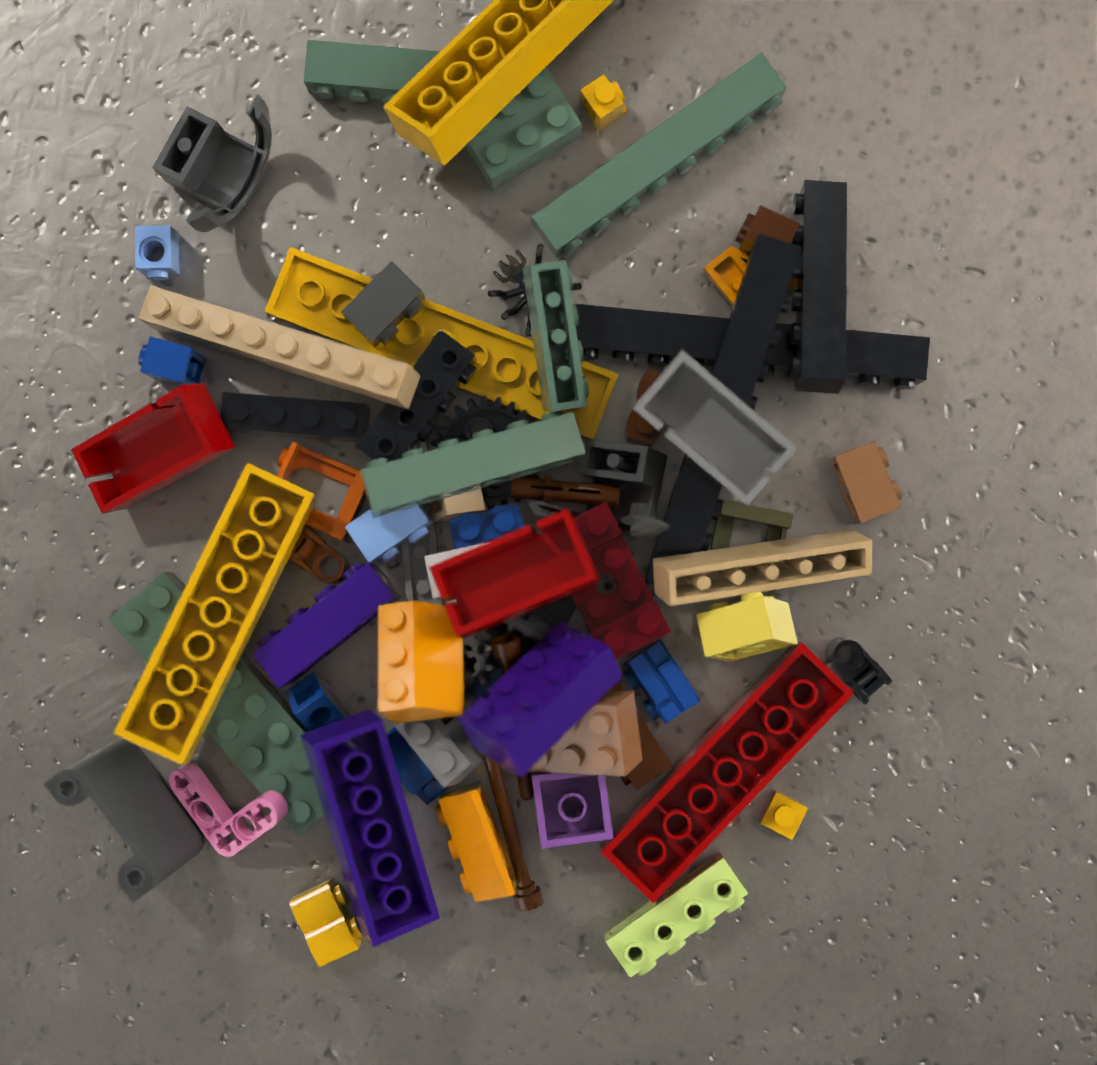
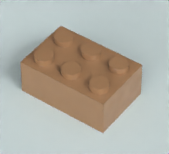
M609 690L527 772L626 776L643 760L634 691Z

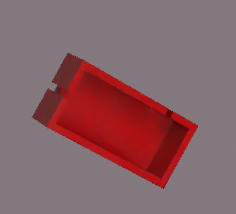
M198 383L180 385L156 399V403L144 406L72 448L71 451L84 478L112 473V479L96 481L88 485L101 513L105 514L129 508L233 450L235 446L205 384Z
M568 508L536 521L538 528L544 532L538 535L536 529L527 525L429 567L441 598L448 601L456 599L458 603L444 605L456 637H470L601 582L574 515Z

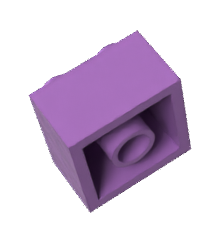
M532 772L541 849L613 839L605 775Z

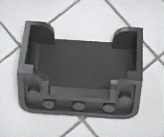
M125 738L106 744L60 771L44 783V786L53 798L65 806L77 805L90 796L134 854L133 857L120 867L118 873L119 885L132 903L194 858L203 848L204 835L139 746Z

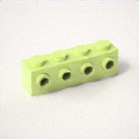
M719 852L668 888L654 903L650 901L605 933V942L630 978L637 973L642 976L657 965L655 960L666 952L672 955L679 951L686 944L684 939L694 932L701 934L711 928L716 922L714 918L724 911L731 913L738 909L745 902L743 897L748 895V892Z

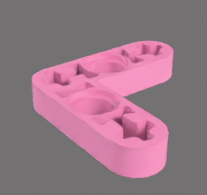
M193 763L180 766L169 776L170 787L214 849L224 857L234 856L288 815L289 809L285 798L274 790L264 792L234 815L203 771ZM203 803H206L211 808L213 817L206 812ZM268 806L272 812L265 816L261 810ZM244 817L248 818L252 822L255 829L254 831L250 830L247 827V825L244 822ZM232 832L237 837L233 841L227 836Z

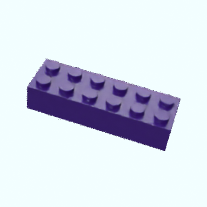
M368 709L300 735L362 935L372 947H375L439 919V912L382 719Z

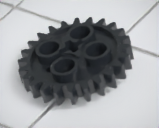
M483 395L480 406H477L475 401L469 398L467 400L468 410L465 411L463 407L457 404L454 406L456 418L449 414L443 416L449 426L436 427L435 430L443 437L442 439L432 440L431 445L437 447V444L450 439H458L460 443V438L462 437L472 440L471 425L476 420L484 421L489 429H493L494 433L508 430L507 425L523 420L527 410L524 409L518 414L514 413V401L506 408L502 407L500 396L496 398L493 405H489L487 396ZM532 420V421H529L528 424H531V423H534V422H537V421H536V420ZM538 473L524 476L525 478L540 479ZM512 480L506 481L499 486L492 485L481 488L484 502H487L489 510L495 507L496 501H500L501 505L509 504L508 497L511 496ZM514 498V500L517 501L518 503H519V502L521 501V499H522V498Z

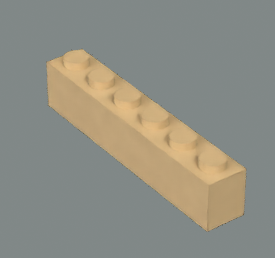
M853 529L655 558L653 559L654 593L669 606L871 575L872 540Z

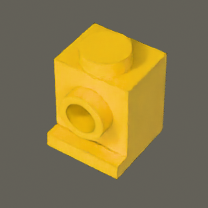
M604 74L580 90V104L598 131L628 112L623 102L625 96L621 88L615 81L610 83Z

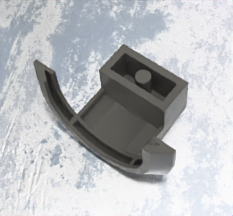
M258 94L247 111V115L255 126V146L225 132L216 120L187 106L152 167L165 182L217 208L211 211L208 207H203L200 203L196 202L186 221L199 232H209L233 219L248 203L264 174L271 150L272 132L268 107Z
M586 439L584 445L586 454L581 460L579 474L593 479V484L620 485L618 508L614 506H609L622 532V536L653 538L669 530V524L655 519L668 455L648 446ZM528 499L526 501L535 515L543 518L565 510V508L546 502ZM587 504L586 511L598 505ZM570 510L574 517L582 514L581 512Z

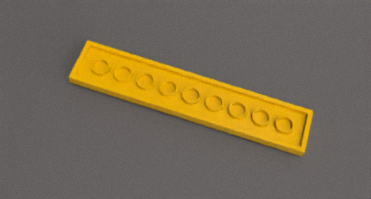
M293 247L289 248L264 311L267 315L344 345L409 364L411 367L415 365L439 330H442L474 353L477 359L474 363L478 367L475 374L466 385L461 382L457 389L481 398L483 395H486L488 401L493 403L500 396L502 406L507 407L514 401V411L520 412L526 409L527 416L542 421L541 416L550 413L549 411H543L534 343L532 340L423 299L421 302L424 306L419 313L410 320L406 317L396 327L399 331L395 337L386 345L380 343L375 348L341 313L373 278ZM583 360L581 362L582 375L586 377L589 388V396L586 398L587 406L561 411L563 415L573 412L580 436L594 440L619 374Z

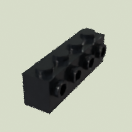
M439 330L412 367L421 376L409 409L386 403L355 447L373 460L387 458L388 462L402 459V454L412 450L418 440L424 443L436 426L432 423L434 418L440 411L445 414L454 403L457 396L453 392L461 382L466 385L478 368L474 365L477 361L475 354L442 330Z

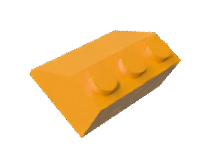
M414 600L378 605V712L394 724L461 716L465 712L463 638L456 637L444 605Z
M481 781L440 795L438 799L440 805L435 806V810L441 826L448 825L452 839L447 840L454 861L460 859L464 869V873L460 874V879L465 893H472L475 902L514 895L517 884L515 874Z

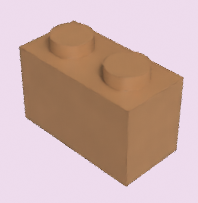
M875 441L829 459L854 524L865 522L901 508L899 500L902 499L901 491L896 481L890 480L886 467L889 466L887 455L882 447H877Z

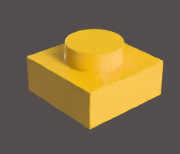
M774 790L759 823L793 840L808 808Z

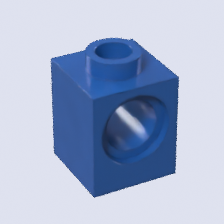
M314 672L284 692L294 715L309 731L345 718L335 694Z

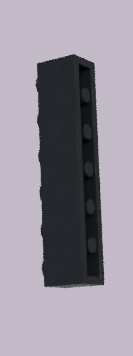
M804 180L800 193L794 194L792 213L793 215H798V223H800L792 244L802 247L799 255L805 256L799 277L792 276V279H797V290L793 289L791 311H796L797 317L796 323H792L790 332V343L796 345V356H792L790 361V378H796L795 391L839 394L846 381L847 182Z

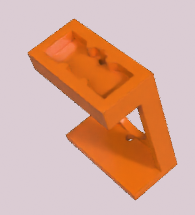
M292 441L290 448L284 447L279 456L277 466L280 467V471L277 477L288 481L295 471L306 468L349 485L350 489L337 518L313 509L306 522V525L347 542L350 534L345 526L358 518L367 497L361 478V471Z

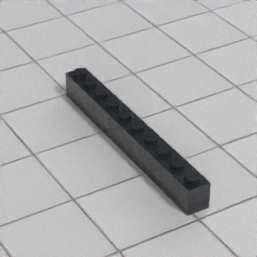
M760 233L756 235L711 372L714 377L753 410H755L758 397L752 396L756 383L764 382L769 367V362L764 361L768 347L775 348L780 335L781 327L776 326L780 312H787L793 292L788 291L792 276L799 277L805 256L799 255L801 246ZM686 453L684 454L662 521L669 524V530L658 535L645 573V582L654 585L653 559L708 550L712 538V533L707 532L711 519L717 520L722 509L723 500L718 498L722 484Z
M575 304L578 312L577 340H580L582 343L584 359H598V355L602 354L612 355V360L616 362L631 363L634 358L648 359L647 364L668 366L669 361H672L680 350L683 349L701 366L704 367V364L714 365L729 318ZM776 323V326L781 327V331L775 348L768 347L764 361L769 362L766 376H773L774 371L788 372V377L790 378L791 357L796 356V345L790 343L792 324ZM846 329V378L858 379V384L865 386H879L880 381L894 382V388L915 389V384L918 385L927 379L930 337Z

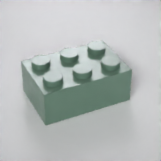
M545 67L465 147L491 189L494 190L581 137L582 123L553 76Z

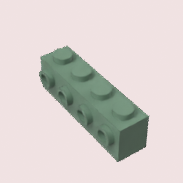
M566 260L523 267L543 411L554 412L586 407L589 388L586 377L582 375L581 362L584 360L582 343L580 340H577L578 312L576 305L572 304L570 290L573 289L571 269L567 268Z

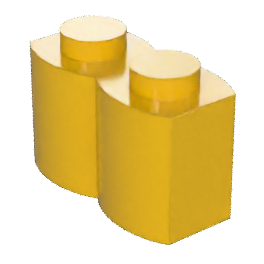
M331 878L291 898L289 904L294 917L319 967L359 949L361 945L360 938L363 935L360 932L356 917L351 918L346 911L345 905L349 904V901L341 884L336 886Z

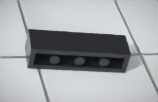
M223 392L221 419L228 432L359 442L369 428L371 408L366 403Z

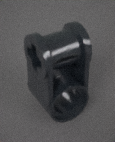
M841 637L832 640L827 645L826 659L862 704L866 705L869 702L868 697L882 685L888 686L892 683L891 678L884 669L869 656L858 642ZM849 645L852 649V657L849 662L841 664L838 660V651L841 647Z

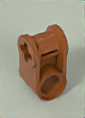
M305 525L289 560L300 568L307 570L322 582L329 584L343 582L345 578L342 575L350 568L348 560L326 543L327 541ZM335 558L339 563V571L335 576L329 578L324 573V564L328 559Z

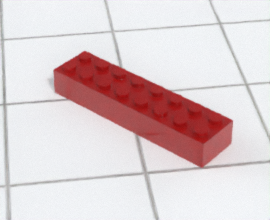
M797 642L798 645L791 646L613 831V839L604 840L599 845L600 852L652 903L672 885L855 694L802 642Z

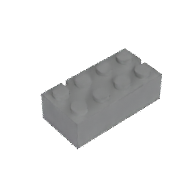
M683 349L680 350L633 407L636 412L658 430L662 428L665 422L669 426L664 431L665 436L747 506L770 481L762 470L767 466L772 473L776 474L797 450L792 442Z

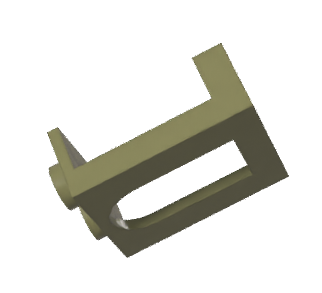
M723 500L720 515L715 523L710 550L729 548L734 520L768 526L766 542L786 539L787 529L792 526L794 514ZM776 590L762 592L764 596H775V598H778V593H775Z

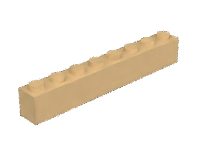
M151 285L138 316L139 320L157 331L405 409L410 407L421 376L409 364Z

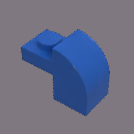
M394 726L386 734L400 782L412 795L416 794L426 805H429L449 787L444 788Z

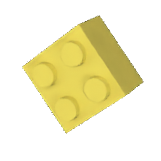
M762 592L741 596V602L729 605V602L714 603L707 606V612L696 614L704 654L707 658L734 662L798 645L789 604L775 599V596H764Z

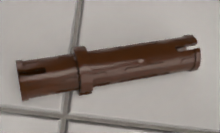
M545 476V479L525 477L513 479L511 488L512 499L543 500V502L549 504L550 501L600 505L607 502L608 506L618 508L620 485L552 480V476Z

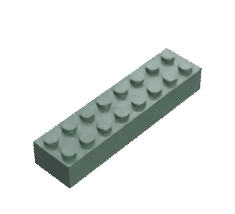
M162 572L109 619L147 664L186 587L173 572ZM243 652L205 730L261 794L268 790H274L285 798L289 810L284 820L298 836H301L324 815L300 736L310 731L294 715L289 703Z

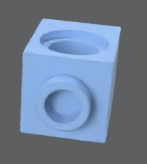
M171 225L135 226V268L144 276H147V279L154 281L168 280V275H179V233ZM157 247H164L163 257L159 261L152 262L150 259L152 251Z

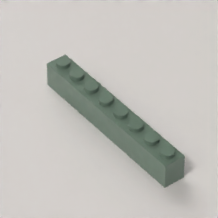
M760 53L532 215L533 227L556 258L563 253L566 256L573 254L583 245L582 239L591 233L597 236L604 232L612 224L610 219L620 212L623 216L629 214L640 205L639 199L648 192L652 196L660 192L668 185L667 179L676 172L680 175L685 174L697 164L695 159L705 152L711 155L719 150L726 143L724 138L734 131L737 135L741 134L754 123L752 118L763 111L767 115L775 110L783 102L781 98L787 86L763 53Z

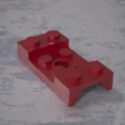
M607 502L574 517L598 576L608 573L616 580V588L610 594L600 593L596 589L595 584L571 594L591 637L610 646L615 659H618L671 633Z

